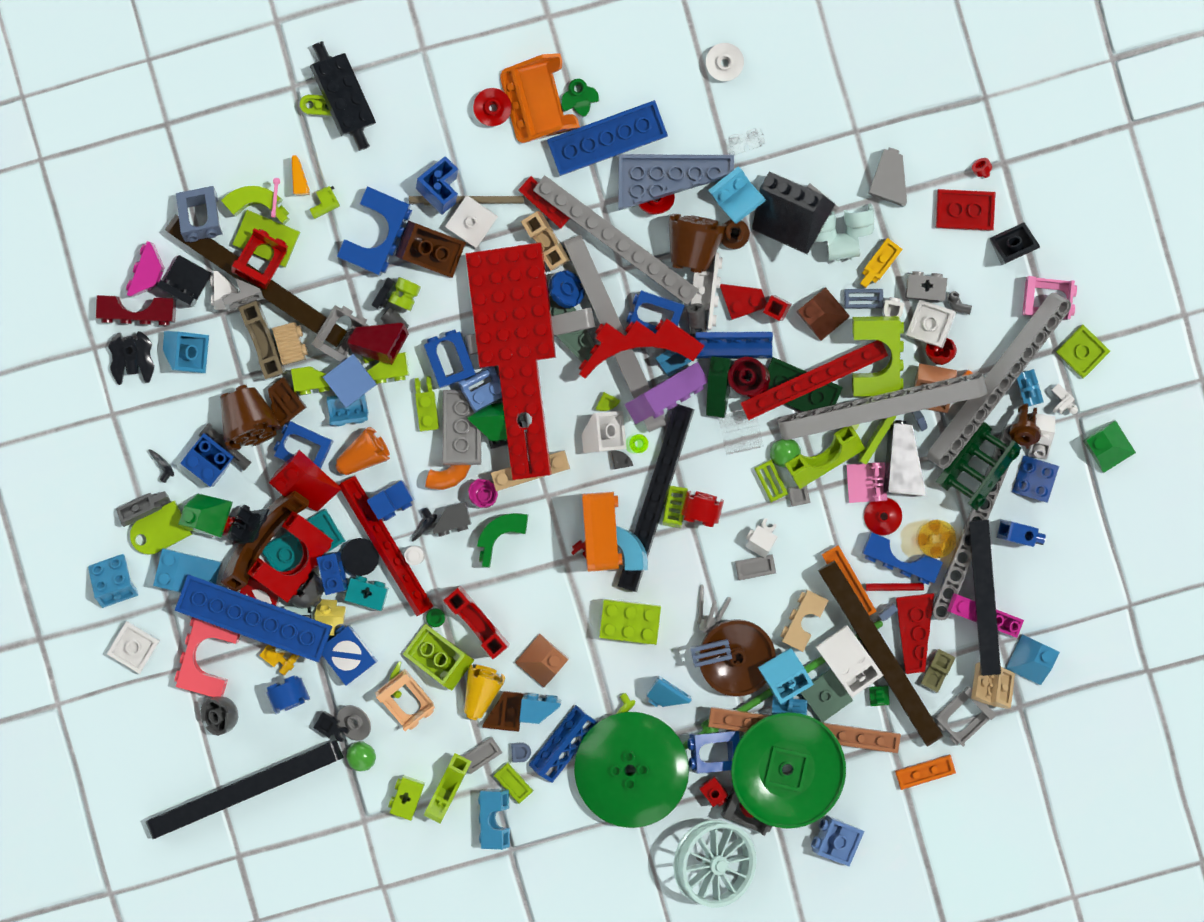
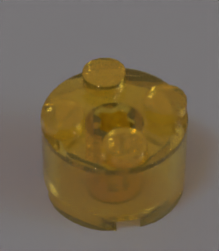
M932 519L924 522L919 527L915 540L923 554L932 558H942L954 550L956 546V533L949 523L943 520ZM939 534L940 542L933 543L932 536Z

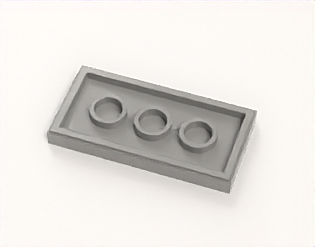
M443 390V465H481L482 432L467 419L474 414V411L461 390Z

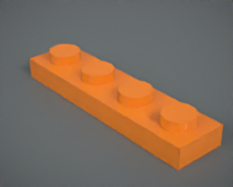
M839 545L824 552L822 556L828 564L835 560L868 615L870 616L877 612Z

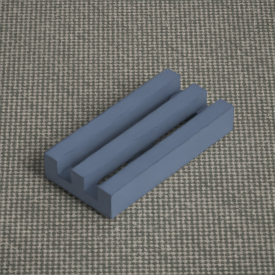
M844 289V309L883 308V289ZM849 293H879V297H849ZM849 301H879V304H849Z
M728 639L690 648L694 667L732 659ZM725 645V648L705 652L697 655L695 654L696 651ZM725 652L727 653V655L697 661V659L717 655Z

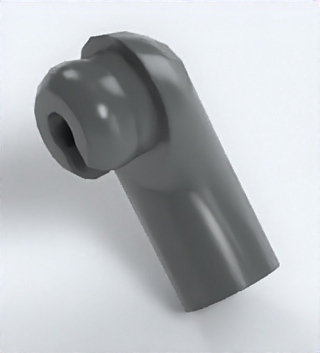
M950 292L947 296V301L951 309L955 312L970 315L972 305L963 304L958 292Z

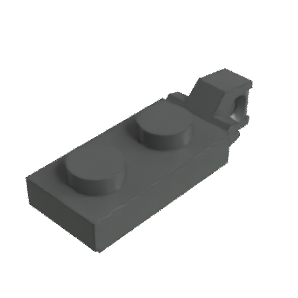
M165 491L159 494L148 493L118 507L116 510L121 525L125 527L157 512L171 501Z

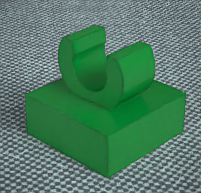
M888 685L869 687L870 706L890 705Z

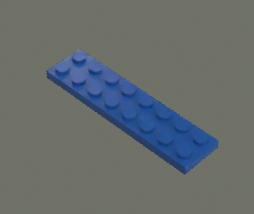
M189 574L174 610L318 663L321 660L333 627Z

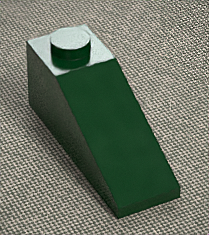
M711 356L706 416L726 417L731 387L728 381V372L734 364V361L729 358Z

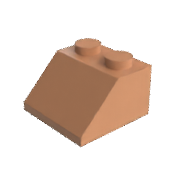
M919 363L914 387L956 378L957 370ZM950 404L929 408L928 410L948 413Z

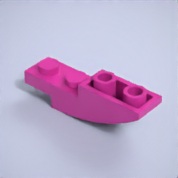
M954 593L947 611L977 622L975 601ZM996 609L998 631L1017 638L1024 620Z

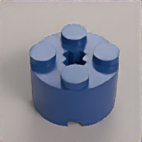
M291 676L285 679V683L282 685L276 683L267 687L268 692L266 694L275 714H279L283 709L287 711L305 703L304 699L310 700L302 678Z

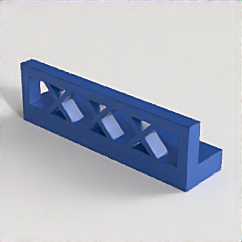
M696 332L695 339L704 345L696 358H711V356L721 358H772L773 332Z
M575 705L529 766L538 775L553 783L576 754L584 736L598 721ZM589 720L591 724L588 728L583 729L584 724ZM578 737L576 743L571 744L573 738ZM566 752L565 757L559 760V756ZM551 767H554V771L550 774V776L547 775V771Z

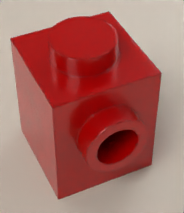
M715 775L699 786V789L713 807L716 805L720 807L727 801L726 797L729 795Z

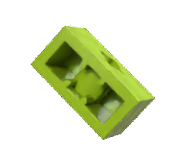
M403 775L402 779L398 778L394 788L398 791L395 797H391L388 805L391 808L390 814L411 821L426 782ZM409 793L408 797L411 799H408L406 802L403 801L404 797L401 795Z

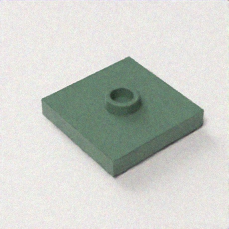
M831 669L814 680L813 686L801 692L821 722L826 721L853 701Z

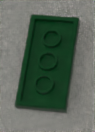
M772 357L767 368L770 374L768 390L807 373V371ZM831 382L785 404L802 412L836 405L843 387Z

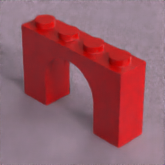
M292 511L282 527L294 535L302 545L303 554L299 564L289 571L282 572L275 570L258 558L247 572V574L287 603L293 595L297 594V589L300 585L307 581L311 570L318 566L317 557H321L324 553L328 552L333 542L330 537L294 511Z
M461 586L443 600L455 615L458 614L480 639L481 646L492 659H495L508 648L510 643Z

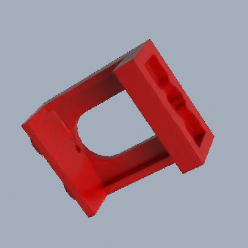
M254 228L252 236L238 260L234 261L231 272L266 290L287 254L288 246L283 240L279 238L274 239L266 231ZM266 244L272 247L274 256L265 272L261 274L246 265L256 248Z

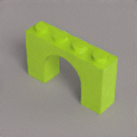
M899 316L852 317V336L854 340H879L884 342L891 351L890 360L882 370L874 373H852L853 396H876L903 389V378H900V371L904 370L903 359H900V352H904V342L900 341V333H904V322H901Z

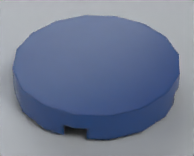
M568 270L555 273L549 280L548 286L553 300L564 308H573L581 303L584 297V288L581 287L580 279Z

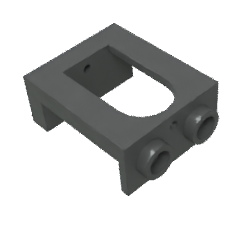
M732 788L721 816L729 821L733 820L756 830L765 836L767 832H770L772 826L758 819L748 818L744 814L735 811L739 799L734 788Z

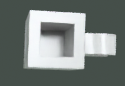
M767 518L763 520L761 526L758 525L755 531L751 529L745 538L748 540L745 547L766 558L778 537L772 533L777 524L774 523L771 528H768L766 526Z

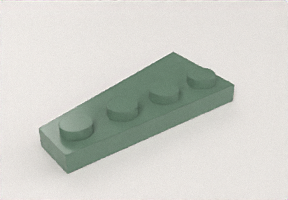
M551 296L549 297L551 316L576 311L574 307L564 308L559 306ZM587 329L557 336L582 363L584 360L589 361L592 356L590 352L595 343Z

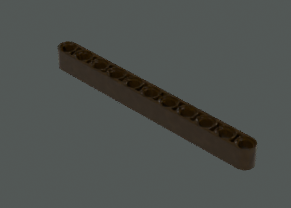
M174 215L165 231L234 278L258 287L231 272L234 261L238 260L239 257L212 238L185 242L180 230L179 216ZM247 263L246 266L261 273L259 270H257L256 268ZM272 279L266 290L260 288L266 300L318 334L327 319L326 316ZM335 323L326 341L337 347L347 331Z
M835 560L818 570L819 574L874 663L884 675V679L925 745L928 747L944 737Z

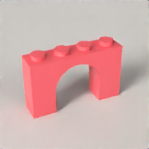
M192 617L190 626H192L191 634L188 633L185 640V645H187L186 652H182L180 663H182L181 670L177 671L174 680L177 682L176 687L210 697L224 696L228 679L204 672L196 661V651L199 644L207 638H217L236 644L239 642L241 634Z

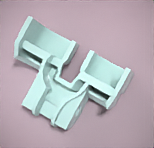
M868 204V211L850 213L844 210L845 233L837 234L835 229V212H831L815 242L826 241L828 260L839 262V259L850 258L852 260V257H860L858 237L871 235L874 231V209L871 204Z

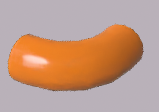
M450 465L449 468L443 471L430 469L425 488L445 490L455 487L466 477L471 465Z

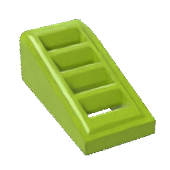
M670 486L663 518L664 526L682 528L684 515L681 512L688 488ZM672 493L682 494L683 498L674 497ZM671 501H675V502H681L682 504H681V505H676V504H670V502H671ZM669 509L680 510V513L670 512ZM668 516L679 518V521L668 519Z

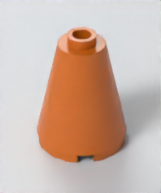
M371 427L366 428L336 459L337 464L335 466L340 474L349 475L390 459V457H387L390 455L388 447L381 436L379 438L375 436V429Z

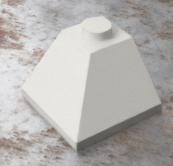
M623 411L592 414L582 432L583 453L627 449Z

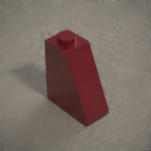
M404 323L362 326L355 328L353 333L350 334L347 343L352 353L392 365L409 333Z

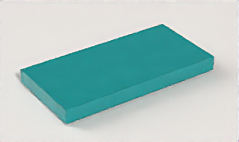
M327 509L322 510L307 520L333 540L329 551L346 541ZM286 532L268 543L262 553L272 568L284 572L295 568L299 564L303 549L300 541L290 532Z

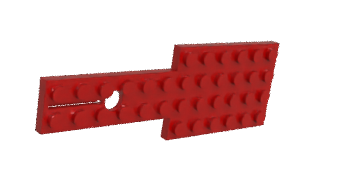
M542 243L466 253L479 367L499 366L512 480L550 476L552 474L537 360L556 358ZM524 412L530 414L532 418L531 424L526 428L519 426L517 421L518 416Z

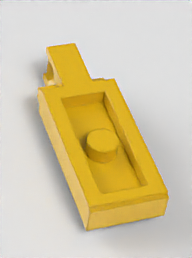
M887 238L865 266L862 272L865 277L860 282V285L866 289L871 281L876 283L880 280L903 249Z

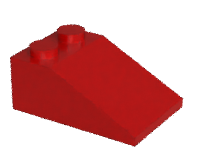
M300 450L283 464L269 481L285 497L293 491H297L309 500L308 508L317 512L342 489Z

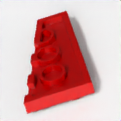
M934 593L896 597L905 674L925 672Z

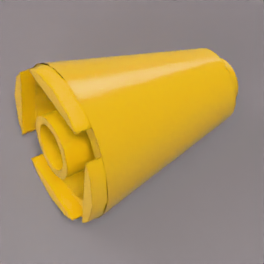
M477 664L473 668L470 665L464 713L467 714V718L477 720L483 717L504 684L506 678L502 673L499 676L496 674L497 670Z

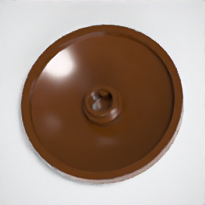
M733 619L716 625L707 633L701 645L728 639L732 659L700 666L702 675L712 688L728 696H746L756 692L766 684L758 667L776 657L772 640L760 626L747 620ZM725 645L700 650L699 654L725 648ZM725 652L717 655L700 658L699 661L727 655V653Z

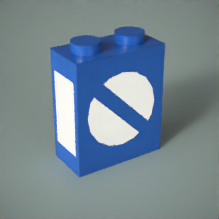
M343 625L335 631L337 635L332 639L328 638L322 654L345 686L378 662L351 625L347 627Z

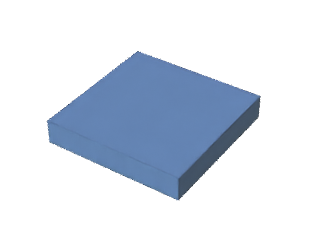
M354 354L323 376L324 380L346 408L377 385Z

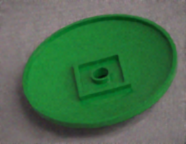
M623 712L601 720L584 736L575 758V781L583 801L599 818L619 827H644L665 818L679 804L688 784L689 761L681 739L665 722L645 713ZM627 765L635 767L636 771L633 776L626 774L625 768Z
M794 712L773 714L752 725L739 740L731 763L733 788L742 806L759 821L777 828H799L812 824L825 816L839 799L846 778L845 756L836 736L828 727L815 718ZM785 764L792 766L790 774H783L782 767Z

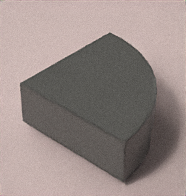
M617 450L611 451L614 469L633 466L627 454Z

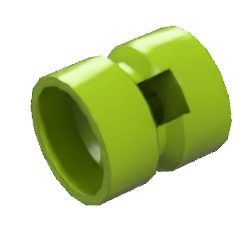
M398 277L394 286L396 291L391 293L388 302L411 311L415 303L413 298L418 296L421 286Z

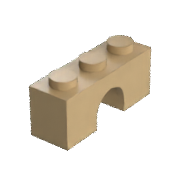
M536 211L521 221L530 238H533L536 243H542L544 261L550 271L558 269L571 260L541 211Z
M808 589L806 592L802 591L797 600L800 603L797 610L793 609L789 616L791 620L789 626H785L780 636L783 637L781 641L803 652L811 634L802 629L801 621L808 614L821 617L829 600Z

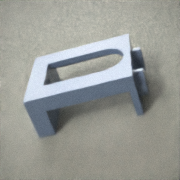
M214 186L176 193L180 230L185 242H195L198 239L215 238L218 235H223L217 209L218 195ZM206 204L207 222L200 227L192 226L189 221L188 207Z

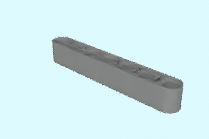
M592 308L551 316L554 336L595 327ZM476 334L464 336L468 354H477Z

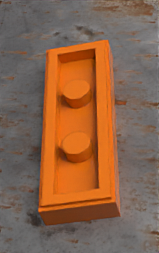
M949 754L897 770L895 773L900 789L903 790L956 774Z

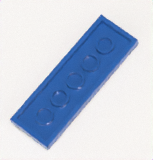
M653 100L547 139L559 175L563 176L668 137L656 101Z

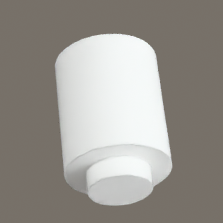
M411 546L405 551L404 558L408 564L418 565L424 561L425 551L420 546Z

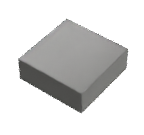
M807 485L801 489L798 486L788 488L791 507L810 503Z

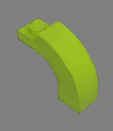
M244 186L230 192L221 201L235 216L253 204L265 205L272 211L274 192L260 186ZM277 195L276 217L285 225L290 220L287 217L289 212L282 205L278 207L283 200Z
M454 753L424 816L441 824L472 761Z

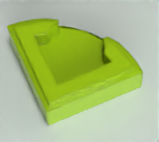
M603 392L596 410H612L621 400Z

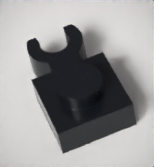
M389 277L386 279L383 287L371 304L379 310L381 307L385 308L389 300L387 296L395 284L394 280Z
M326 711L321 713L313 727L328 738L334 734L339 742L345 740L340 736L341 731L346 734L350 732L347 727H339L340 720Z

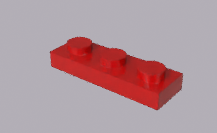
M530 176L518 191L555 225L562 229L570 218L533 191L538 182Z

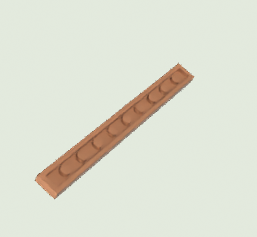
M711 707L708 727L746 732L756 722L770 715ZM821 722L832 731L840 745L898 753L900 733Z

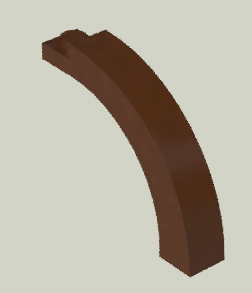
M293 491L286 497L282 495L267 508L269 509L267 520L262 525L257 540L254 543L238 544L226 566L221 583L236 592L246 586L250 577L247 572L259 558L266 545L279 531L292 511L298 514L308 507L309 500L297 491Z

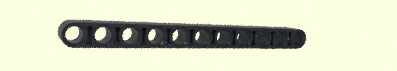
M334 740L145 821L152 839H156L344 758L337 740Z

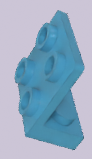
M124 554L88 566L94 597L102 608L138 596L137 589L130 580Z

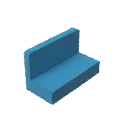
M666 350L656 357V360L668 377L692 361L671 350Z

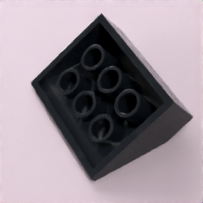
M769 171L759 190L760 194L765 198V202L755 210L752 230L808 255L835 203L821 193Z

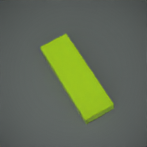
M896 416L884 418L880 421L865 445V450L858 456L857 460L865 465L869 462L896 419Z

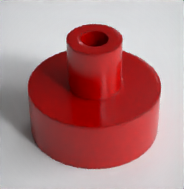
M981 158L973 163L972 170L977 177L983 176L988 178L992 170V164L988 158Z

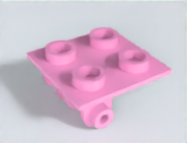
M885 462L867 463L866 465H846L849 503L887 500V493H883Z

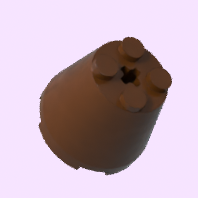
M670 214L669 238L672 267L678 269L688 267L691 268L690 271L696 273L707 271L725 235L727 224L722 223V225H718L717 220L694 215L681 217V214Z
M241 385L236 388V391L220 396L223 436L227 449L240 450L242 445H259L277 435L276 431L281 429L279 420L255 387L248 388L247 385Z

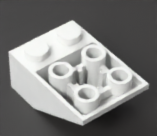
M848 625L816 646L819 653L852 698L884 676Z

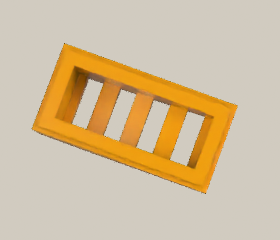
M292 155L293 193L296 196L310 195L300 159L296 155Z

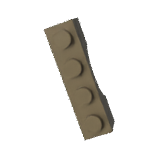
M254 301L238 307L256 348L265 380L286 374L260 302Z

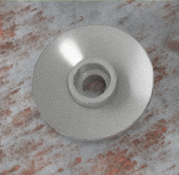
M347 705L339 710L337 719L340 722L338 726L347 727L350 730L348 734L343 732L344 735L356 741L364 740L371 732V723L362 709L353 705Z

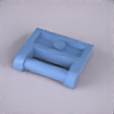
M486 367V370L458 382L459 388L474 413L502 399L500 378L494 367ZM487 377H490L492 380L472 392L469 390L470 386Z

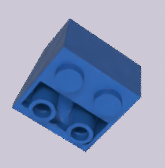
M203 433L180 464L208 486L214 487L226 472L234 456Z

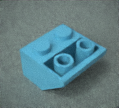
M792 648L758 667L775 699L780 704L814 685Z

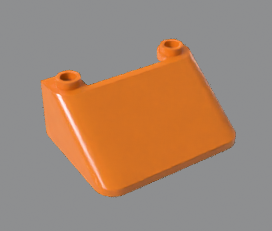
M560 53L542 54L505 68L501 72L500 79L503 91L510 98L512 105L510 117L515 136L521 143L580 128L577 117L573 114L564 115L553 76V73L558 72L562 68Z

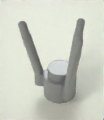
M700 585L697 624H700L699 630L708 633L719 624L731 601V597L727 598L716 620L713 617L716 601H713L709 615H704L703 618L704 586Z

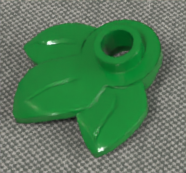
M574 79L570 82L568 91L562 96V108L564 111L574 108L578 114L585 117L590 111V103L599 101L598 92L593 87L587 86L584 80ZM580 85L582 87L581 91L576 92L574 90L575 86Z

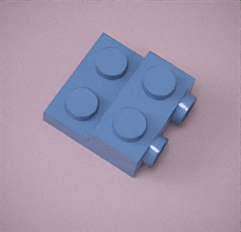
M826 815V818L822 819L819 823L820 832L818 836L812 839V851L817 855L850 867L865 831Z

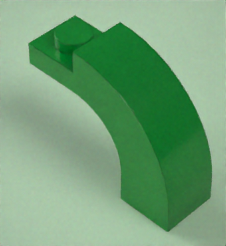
M505 514L494 519L484 528L477 543V547H484V551H480L479 557L482 567L490 568L493 546L500 535L507 532L526 534L529 514Z

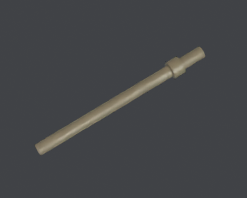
M409 196V204L432 206L423 196ZM457 196L456 204H461L465 196ZM469 196L480 204H524V196Z

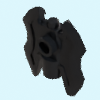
M140 331L136 335L138 340L133 339V336H126V339L122 341V334L117 333L108 346L112 353L111 374L118 385L123 383L125 367L127 374H139L140 367L145 383H149L154 372V363L150 355L152 342Z

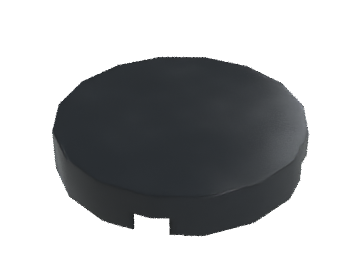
M357 538L344 546L341 560L344 568L349 573L364 576L376 569L379 564V553L370 540Z

